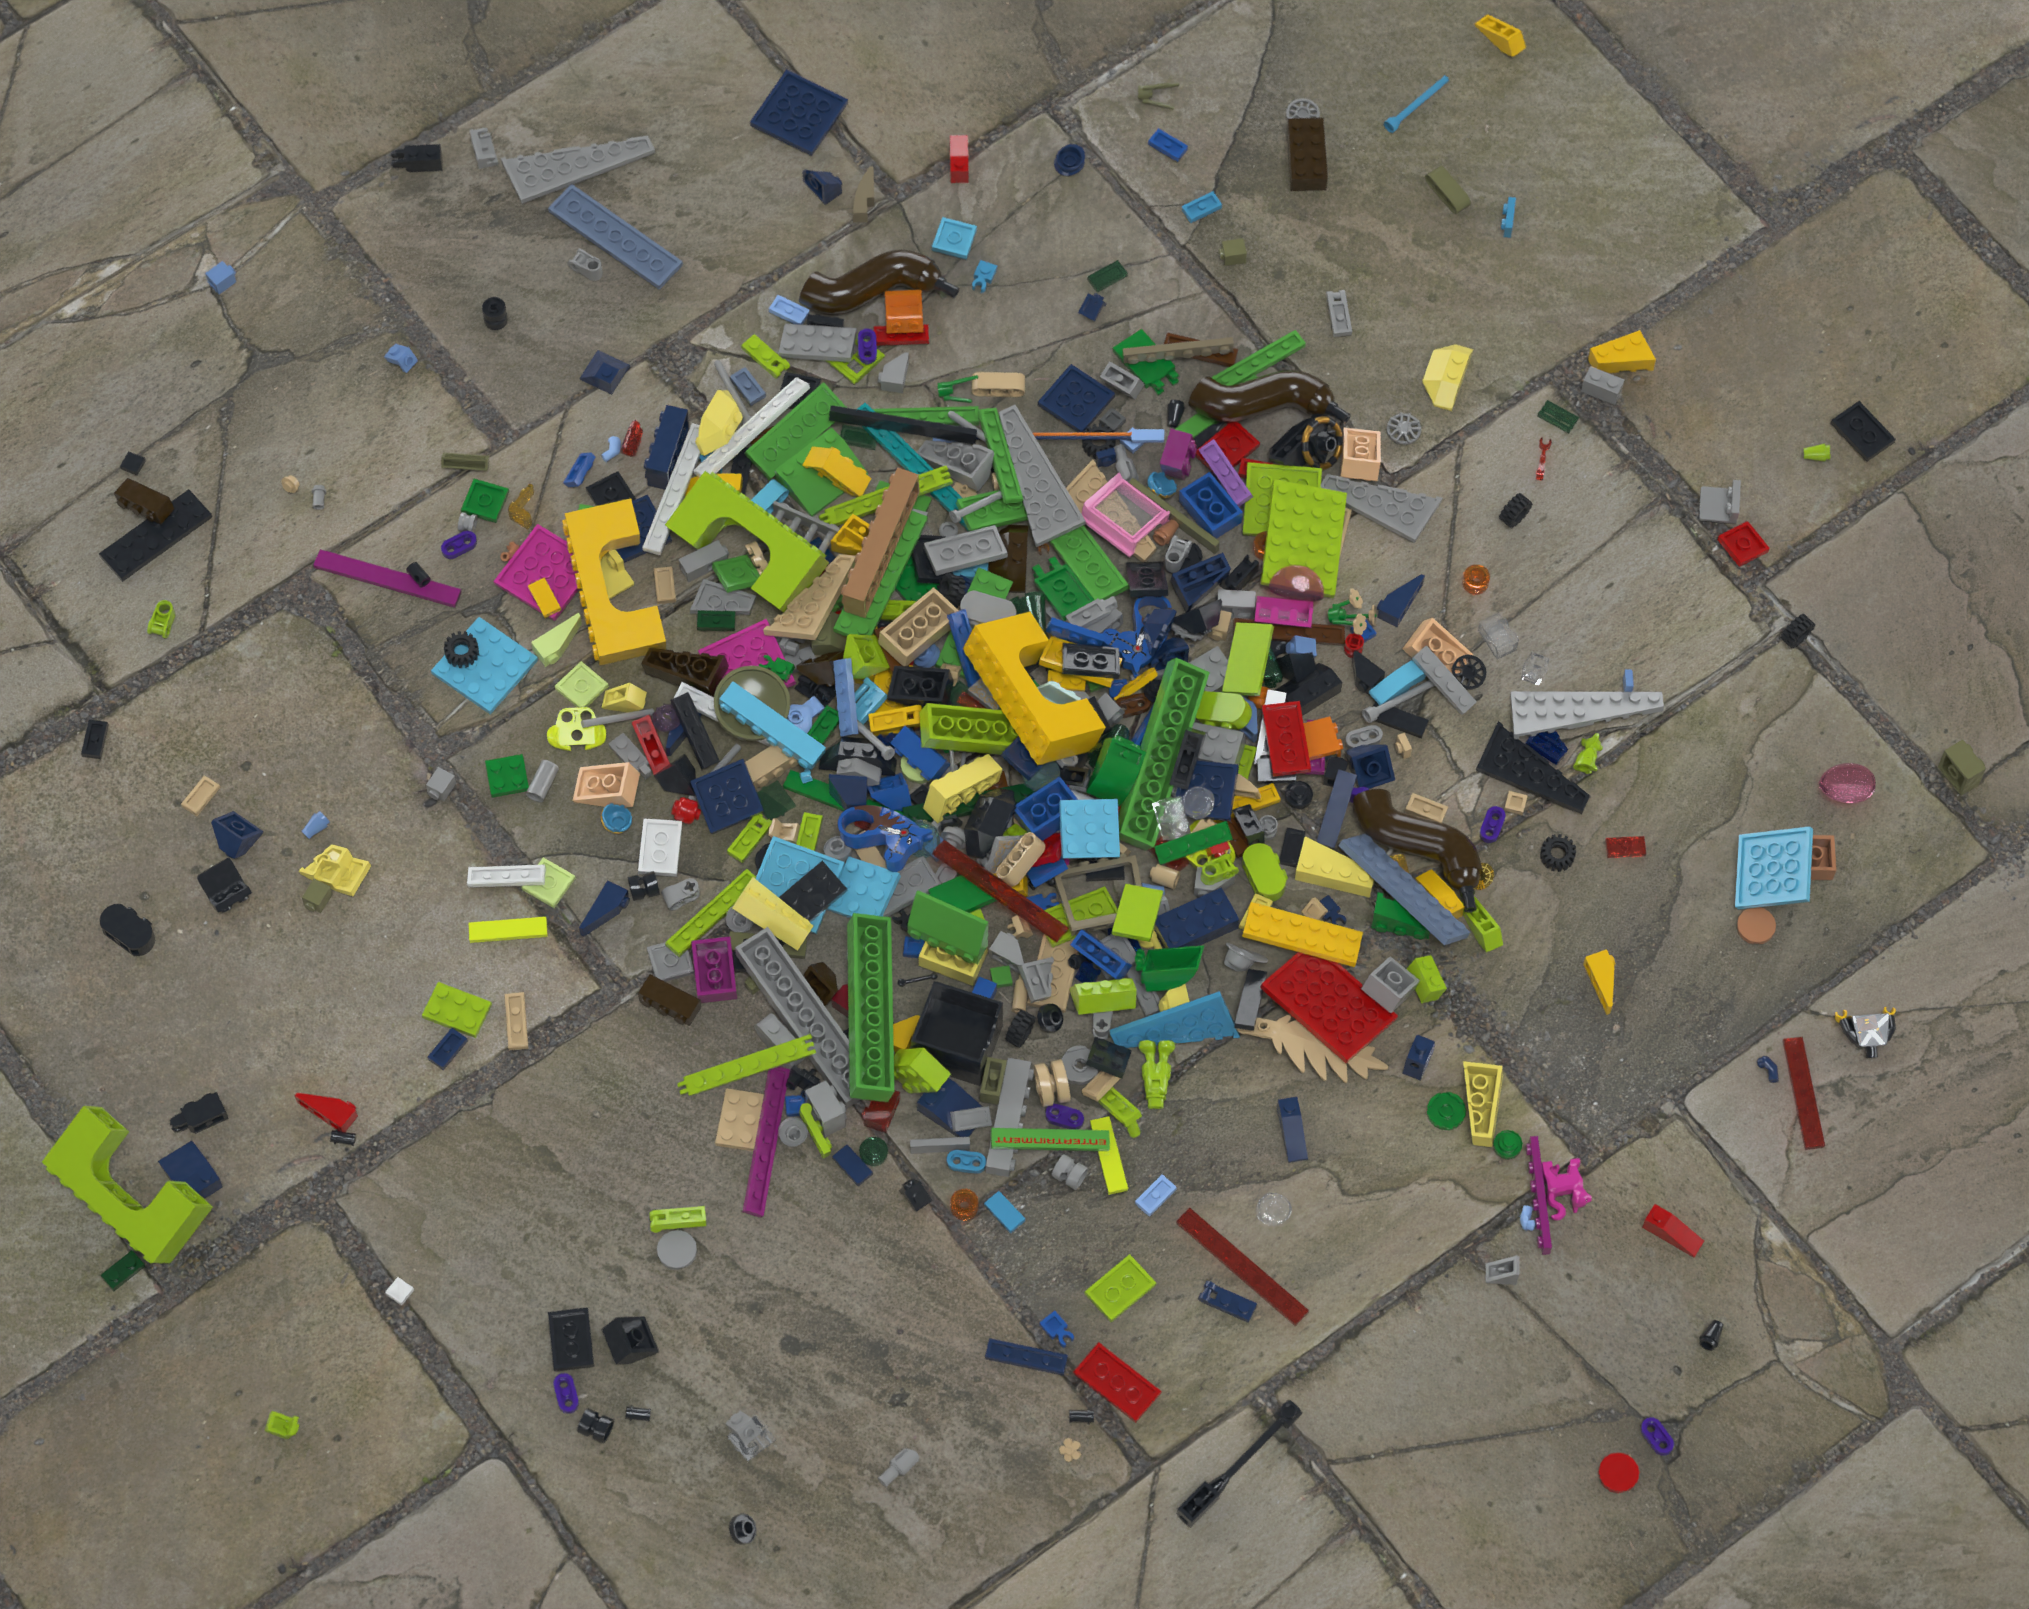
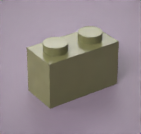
M987 1058L980 1091V1102L999 1104L1007 1060Z

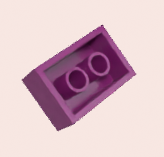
M1170 429L1160 461L1162 472H1165V475L1185 480V477L1190 475L1192 468L1190 461L1191 458H1195L1197 453L1192 434Z
M721 937L692 941L697 997L701 1000V1003L737 999L731 938Z

